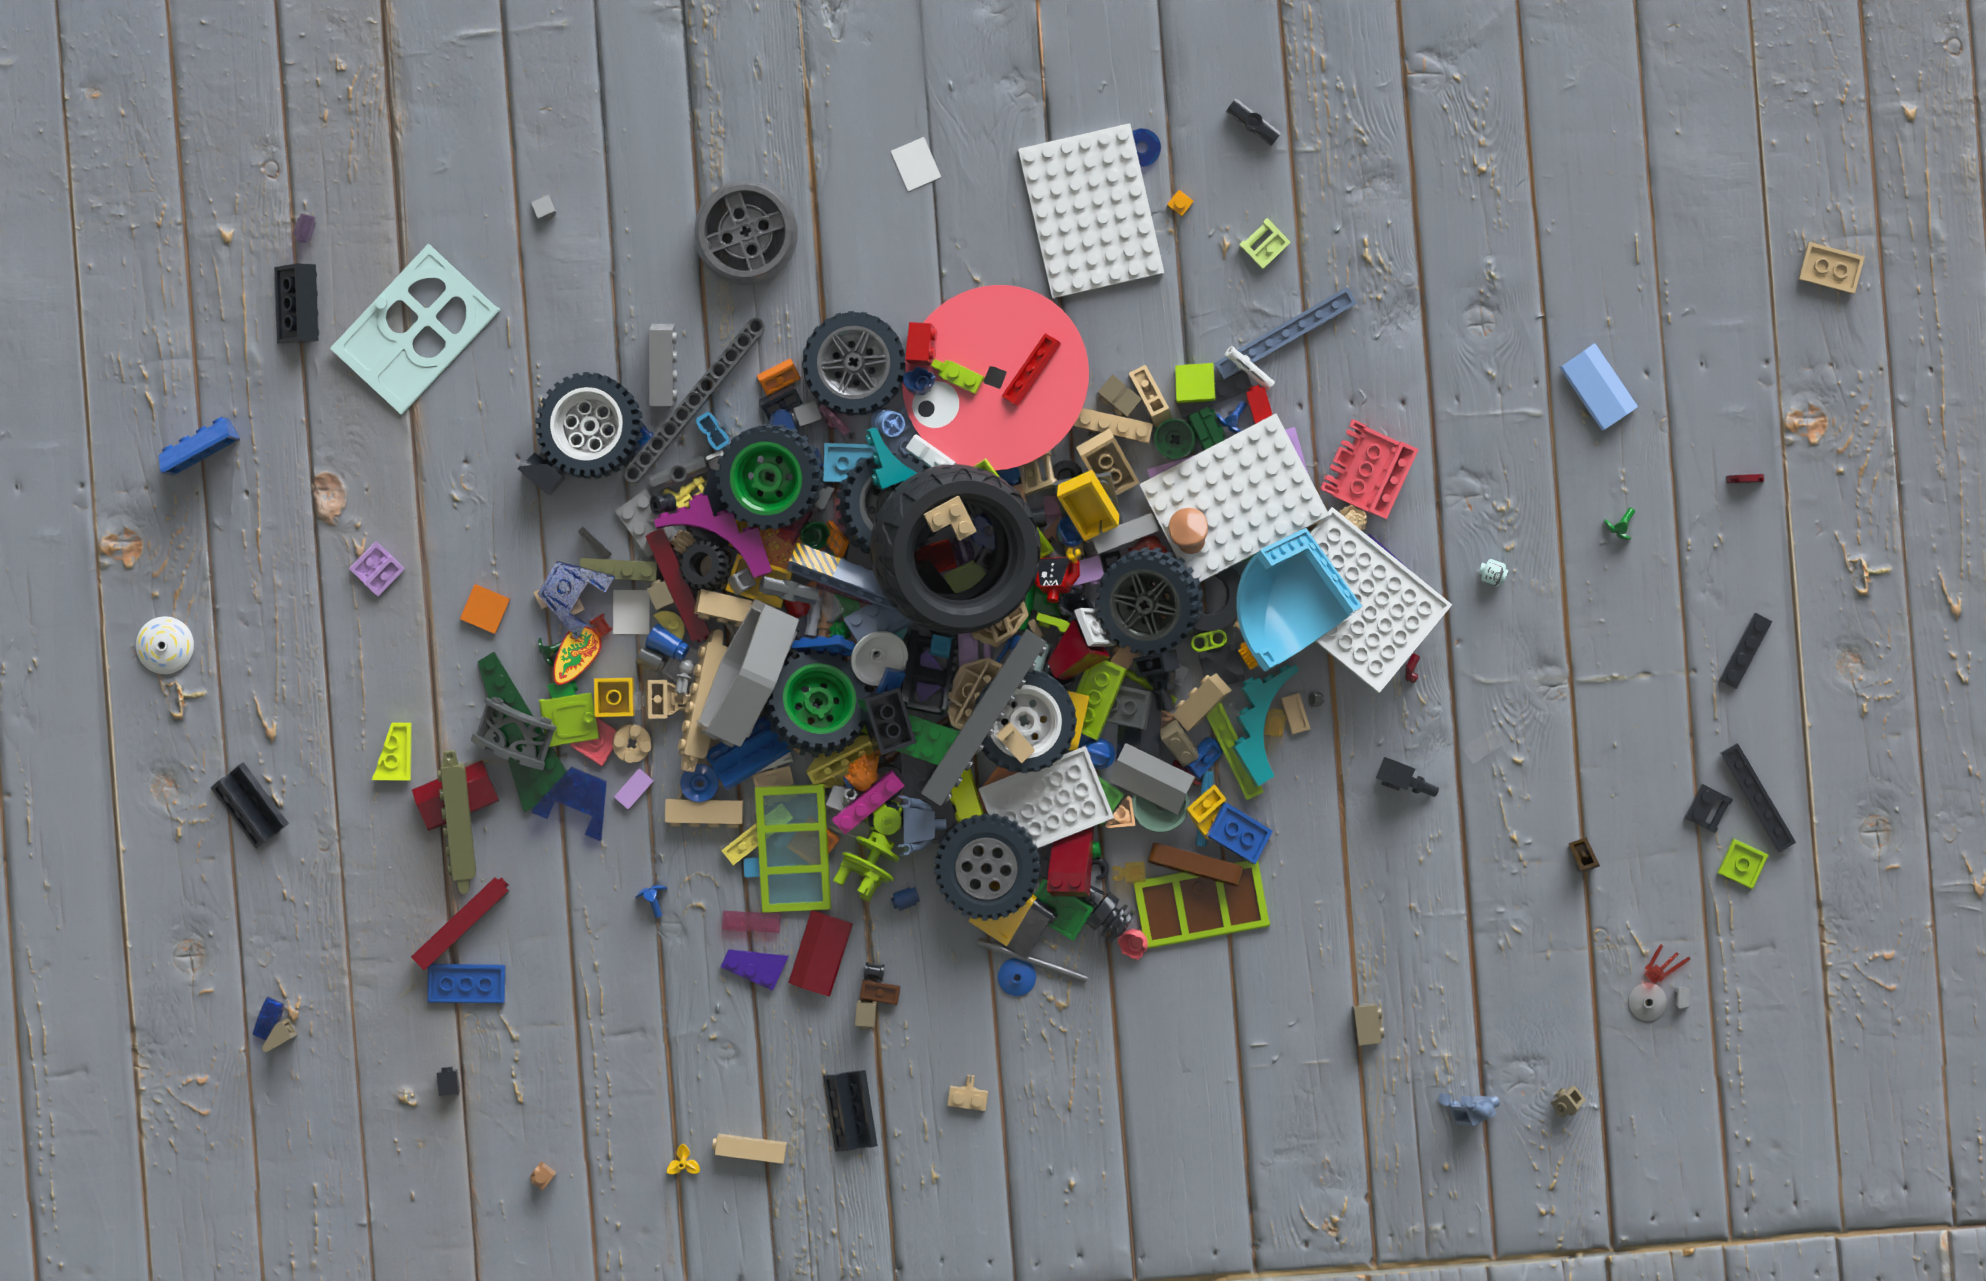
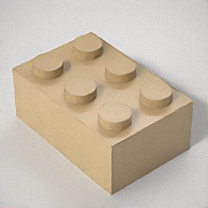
M1110 429L1076 447L1089 471L1093 470L1094 474L1111 471L1117 495L1140 483Z

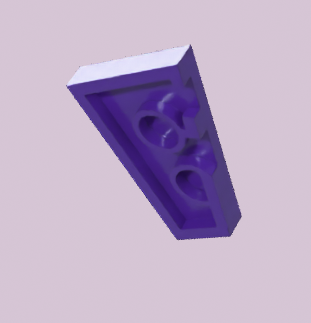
M728 949L721 967L773 991L789 955Z

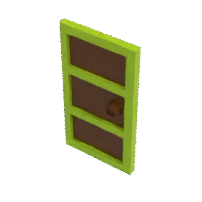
M1246 860L1234 863L1243 867L1239 886H1231L1183 872L1133 881L1142 933L1148 941L1147 949L1269 927L1270 921L1258 861L1256 864H1251Z

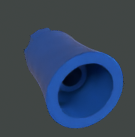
M659 623L652 628L645 642L646 647L657 650L679 661L685 658L690 648L688 644L684 643V640L669 632Z

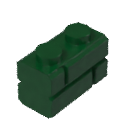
M1206 407L1187 417L1203 451L1224 441L1226 434L1222 426L1218 427L1215 420L1218 418L1214 409L1210 410L1209 407Z

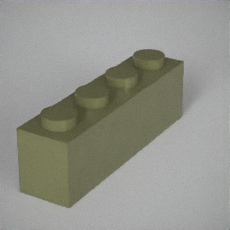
M580 558L579 577L654 582L658 580L659 566L657 562Z

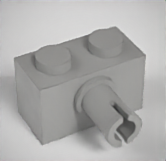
M834 785L826 804V812L836 816L863 793L856 792L855 789L852 792V788Z

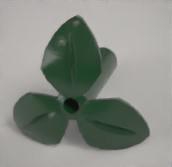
M539 638L538 648L543 655V659L548 665L554 667L550 657L559 650L562 641L552 646H543L542 638Z

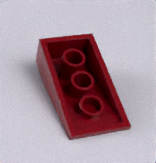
M1094 826L1053 842L1047 892L1052 896L1090 897Z

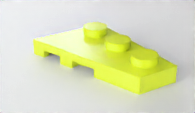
M391 723L372 780H411L412 723Z

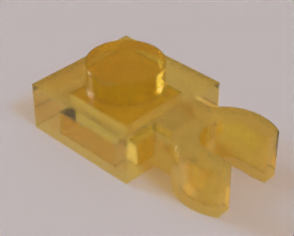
M1144 861L1125 863V868L1120 866L1112 867L1113 871H1120L1119 876L1112 877L1113 881L1118 882L1126 878L1127 883L1146 882Z

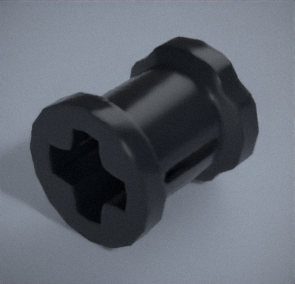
M866 962L864 979L876 978L883 981L885 964L880 966Z

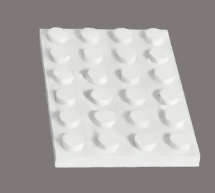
M1086 746L1064 754L1051 767L1041 769L1039 772H1019L978 788L988 814L993 815L995 813L999 814L998 816L1000 817L1007 816L1009 820L1017 821L1021 828L1023 826L1026 829L1028 835L1031 834L1033 837L1032 841L1034 844L1036 843L1037 848L1114 818Z

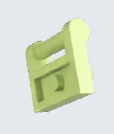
M1266 218L1263 221V225L1246 241H1242L1239 246L1264 269L1291 242ZM1267 230H1270L1272 234L1254 251L1251 246Z

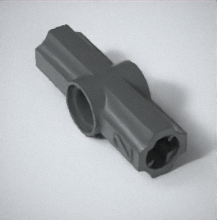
M700 456L649 476L655 492L706 473L709 469L704 457ZM683 469V478L676 479L674 476L675 470Z
M763 576L760 580L759 592L813 605L818 601L819 589L766 576Z

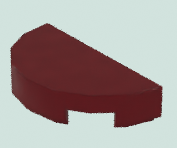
M1764 474L1726 476V483L1764 482Z

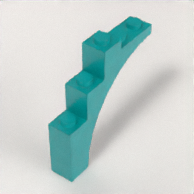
M877 428L866 430L867 435L865 438L869 447L872 446L874 451L872 454L875 465H879V467L872 469L873 475H871L875 486L877 485L878 488L883 489L899 482L902 483L917 474V472L903 465L892 455L884 444Z
M1289 663L1279 669V674L1274 676L1272 673L1263 678L1264 683L1260 677L1256 679L1250 677L1243 682L1244 686L1240 688L1251 706V709L1247 706L1240 710V715L1236 717L1247 738L1242 736L1234 741L1236 745L1231 748L1255 787L1274 777L1264 748L1265 718L1270 703L1277 691L1289 678L1299 671L1296 664L1292 666Z

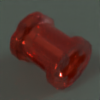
M604 613L589 621L598 632V638L614 630L605 620Z

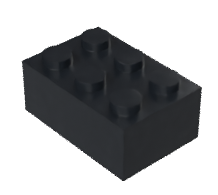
M890 688L857 699L874 755H884L917 743L900 688Z

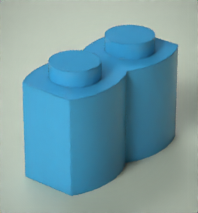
M706 412L696 419L699 429L707 435L710 445L715 450H723L725 446L730 444L728 435L719 427L717 419L711 413Z

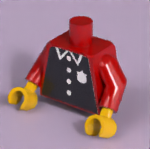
M1070 548L1067 550V557L1039 559V570L1034 584L1043 593L1047 594L1048 602H1058L1059 593L1070 592L1071 587L1080 577V563L1077 560L1081 556L1079 549L1075 550V556L1073 555V549Z

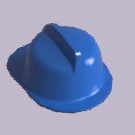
M1081 734L1078 749L1086 746L1094 768L1104 769L1109 767L1113 763L1116 754L1111 742L1103 738L1095 740L1085 734Z

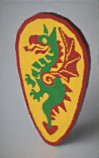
M576 626L566 633L554 663L553 677L556 685L561 686L576 679L599 655L602 647L601 638L593 628Z

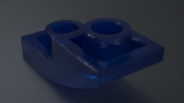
M267 997L258 1015L252 1035L266 1041L274 1026L281 1020L285 1004Z

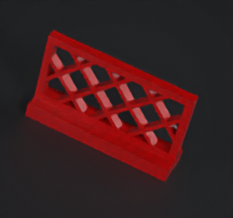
M1045 333L1006 388L1002 397L1018 407L1061 343Z

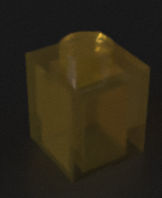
M1272 708V711L1267 712L1264 734L1282 738L1287 715L1283 714V710Z

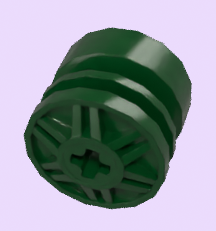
M1168 419L1162 422L1154 435L1158 451L1165 458L1173 461L1189 457L1196 445V435L1193 429L1180 419ZM1173 436L1176 438L1180 436V443L1178 445L1175 443L1171 444Z

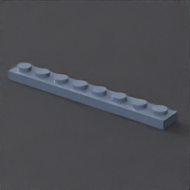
M1346 287L1237 351L1243 356H1248L1250 358L1249 361L1254 363L1351 308L1357 302L1349 288ZM1224 357L1214 363L1223 380L1240 371L1236 364L1228 357Z

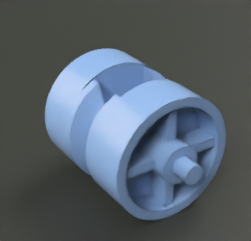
M881 408L873 413L871 426L872 428H877L881 434L895 437L902 433L905 421L900 413Z

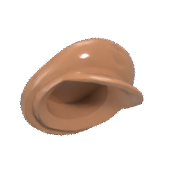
M1190 507L1176 511L1170 518L1168 526L1172 541L1184 553H1198L1204 547L1205 538L1208 534V523L1205 515L1198 509Z

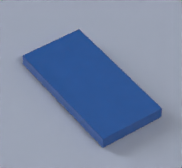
M432 964L428 967L427 1003H505L506 965Z

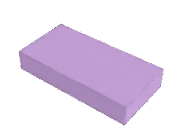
M639 768L614 798L627 809H630L654 780Z

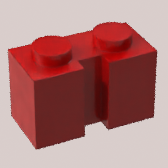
M909 322L905 357L909 364L931 365L932 360L935 359L936 350L932 348V345L937 340V329H935L932 323Z

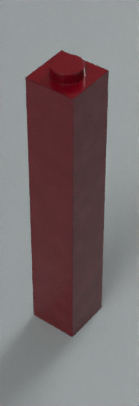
M660 528L645 535L692 642L695 640L697 642L706 640L710 630L705 619L698 618V614L693 613L696 599L690 585L685 582L686 579L681 577L683 573L679 571L681 565L670 544L665 529Z
M494 877L422 945L411 958L425 971L510 891L507 888L509 884L502 877L500 879Z

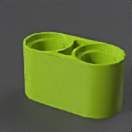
M1222 630L1193 636L1190 646L1197 652L1223 646L1227 641V636ZM1215 633H1220L1223 636V641L1220 644H1216L1213 641ZM1196 638L1204 640L1203 648L1198 649L1195 647L1194 641Z

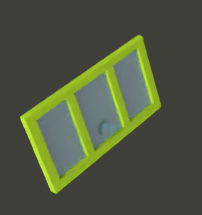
M824 784L755 787L762 913L831 909Z

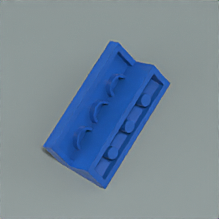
M765 715L756 721L749 738H745L741 747L735 744L734 747H730L720 742L708 750L706 759L727 791L791 752V750L787 749L788 744L785 741L780 743L777 740L778 734L771 732V723L766 720Z

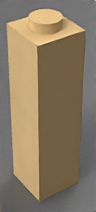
M718 1134L717 1138H713L712 1150H715V1155L784 1164L787 1142Z

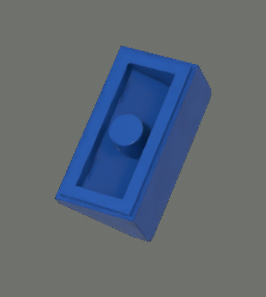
M1205 737L1197 746L1199 758L1185 766L1197 779H1200L1223 754V750L1213 738Z

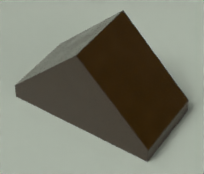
M1587 837L1568 843L1578 872L1582 873L1600 867Z

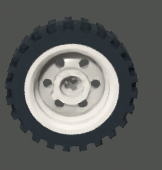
M1033 669L1031 673L1027 672L1024 676L1026 681L1022 688H1017L1013 693L1016 696L1013 701L1017 702V707L1011 708L1006 704L1003 709L1005 714L1002 719L1007 718L1032 745L1035 752L1021 763L995 735L1005 726L1001 724V720L1000 722L995 721L992 726L994 728L993 733L989 739L985 737L981 743L984 745L982 751L989 760L1000 768H1005L1011 772H1039L1041 769L1051 767L1053 763L1063 757L1066 750H1069L1076 733V710L1069 693L1055 678L1042 671ZM991 679L990 682L981 690L980 695L977 697L975 701L974 709L981 700L982 696L984 695L988 687L990 686V684L992 683L993 679ZM1030 700L1036 701L1035 707L1029 705ZM1027 715L1028 724L1024 723V725H1021L1019 717ZM1041 716L1047 717V721L1045 723L1040 722ZM1033 733L1038 734L1037 740L1031 739Z

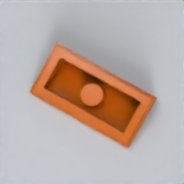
M791 359L757 375L767 396L801 379Z

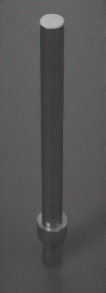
M979 938L977 942L978 946L989 949L992 953H1001L1086 983L1088 975L1030 955L1025 959L1010 948L1001 946V943L996 941L993 943Z

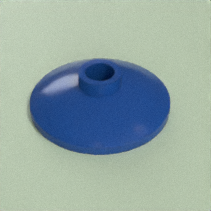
M697 764L694 772L684 771L680 780V786L683 794L689 800L705 802L716 794L719 779L711 767ZM703 781L704 785L703 787H697V783Z
M1012 958L1004 962L1000 967L998 982L1002 990L1007 994L1022 996L1030 992L1034 987L1036 972L1032 964ZM1015 974H1019L1021 976V979L1019 981H1015L1013 979V976Z

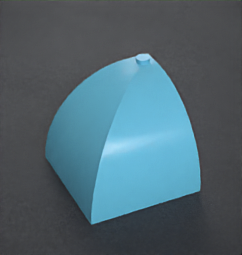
M1306 528L1259 550L1243 571L1237 591V617L1241 633L1249 650L1257 660V664L1264 671L1277 666L1300 652L1362 607Z

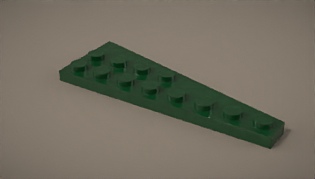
M495 652L477 661L489 699H492V697L500 698L509 707L533 716ZM496 710V711H495V715L498 717V714H499V713H498V711ZM515 722L499 728L505 735L506 747H509L515 741L525 740ZM536 727V733L542 734L538 737H533L535 741H543L544 732L541 727ZM519 744V745L517 746L518 751L522 752V751H523L522 746H527V745H526V744ZM535 745V746H536V756H537V757H538V754H539L541 745ZM553 747L548 748L543 770L520 765V761H515L512 757L508 760L524 812L574 783Z

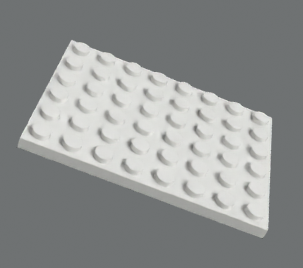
M1130 123L1018 149L1052 299L1164 273Z
M1277 414L1139 484L1177 559L1183 558L1185 560L1183 565L1187 569L1192 567L1194 572L1191 575L1194 579L1199 578L1200 583L1255 555L1259 550L1329 517ZM1183 508L1198 509L1207 519L1208 534L1205 538L1204 547L1198 553H1184L1170 537L1168 528L1170 518L1176 511Z
M1332 507L1328 511L1329 517L1321 520L1310 534L1362 607L1315 642L1379 694L1452 604Z

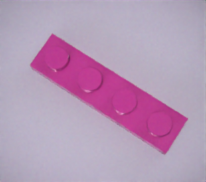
M892 770L889 771L833 817V822L844 834H847L903 788L904 784Z

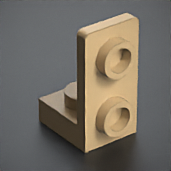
M1008 722L995 734L1021 763L1035 752L1032 745L1011 722Z

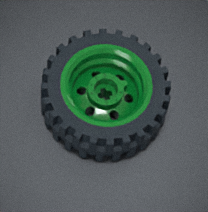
M765 424L741 432V434L730 440L731 443L724 447V454L717 462L720 464L719 470L715 472V477H719V483L716 484V488L721 490L722 496L719 497L721 502H726L728 505L726 510L737 515L736 520L739 522L745 521L748 523L747 526L752 528L756 526L760 527V530L770 528L775 530L800 520L806 513L812 510L813 504L820 497L818 496L819 490L823 488L821 477L824 476V471L820 470L819 464L822 461L820 457L817 458L815 455V446L808 444V438L805 435L800 436L797 434L798 431L796 429H788L786 425ZM759 456L764 458L763 463L757 461ZM778 456H781L783 458V462L781 464H778ZM750 472L754 474L753 480L748 478ZM774 473L775 477L770 479L768 475ZM786 474H792L793 478L791 481L785 477ZM759 489L764 492L762 497L757 494ZM777 490L783 492L782 497L777 496Z
M813 649L809 654L805 655L803 651L798 653L794 659L792 656L788 658L782 666L777 683L765 703V709H767L765 716L766 720L771 723V732L778 734L777 740L780 743L785 741L788 744L787 749L791 751L793 748L800 750L799 755L805 756V753L808 752L812 753V757L818 758L819 754L823 753L825 757L831 756L834 751L840 753L844 750L845 746H850L854 743L856 737H859L865 725L857 699L871 695L870 692H867L868 684L857 678L853 672L851 660H848L846 663L841 660L843 655L839 653L834 657L829 655L830 652L824 650L823 654H817V650ZM820 685H827V689L820 687ZM808 687V692H803L801 688ZM837 698L840 703L834 704L833 699ZM814 703L820 706V708L816 709V706L813 707ZM795 705L802 707V709H795ZM826 717L832 718L833 721L828 722ZM813 718L814 721L812 725L807 723V720Z

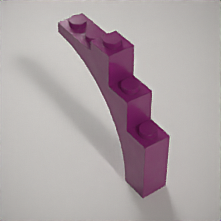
M702 493L694 495L692 500H689L690 509L682 507L676 509V513L671 515L668 512L657 515L658 519L654 520L657 529L670 526H691L715 533L728 541L741 554L748 564L754 579L772 573L758 527H746L742 529V533H739L733 512L729 513L727 510H723L717 513L718 516L714 517L707 495L703 496Z

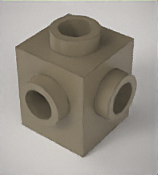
M1573 1085L1567 1089H1559L1554 1094L1555 1098L1550 1103L1563 1118L1568 1114L1570 1116L1576 1114L1586 1099L1577 1087Z

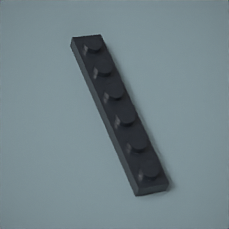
M1736 743L1722 751L1720 754L1777 851L1781 852L1795 844V839L1739 744Z

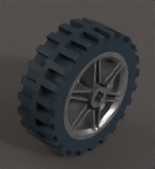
M848 311V313L842 314L840 312L831 318L823 320L824 322L817 326L812 335L808 337L806 347L803 350L802 368L804 378L814 397L826 408L848 416L867 415V413L875 412L884 405L886 406L898 393L906 369L904 349L896 332L893 331L888 323L867 312ZM850 341H854L856 343L854 348H850L848 346V343ZM868 348H871L873 350V354L871 356H868L866 354V350ZM835 352L840 354V358L837 360L833 358V353ZM853 358L854 360H859V362H857L858 366L856 368L854 366H849V364L851 363L849 361L850 359ZM871 367L875 369L873 375L868 373V369ZM837 371H840L842 373V377L840 379L835 377V373ZM854 379H858L860 381V384L858 386L853 385Z

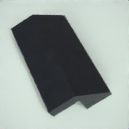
M1153 692L1146 730L1118 725L1116 761L1126 743L1159 759L1162 709L1159 694L1157 695V693Z
M244 762L219 779L211 787L256 849L289 824Z
M866 1070L824 1075L823 1079L835 1152L878 1146Z

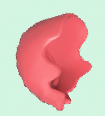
M1129 929L1118 938V945L1121 948L1122 954L1139 960L1144 952L1147 951L1148 941L1141 931Z

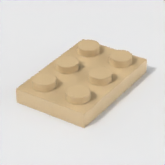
M1808 242L1798 280L1855 294L1865 257Z

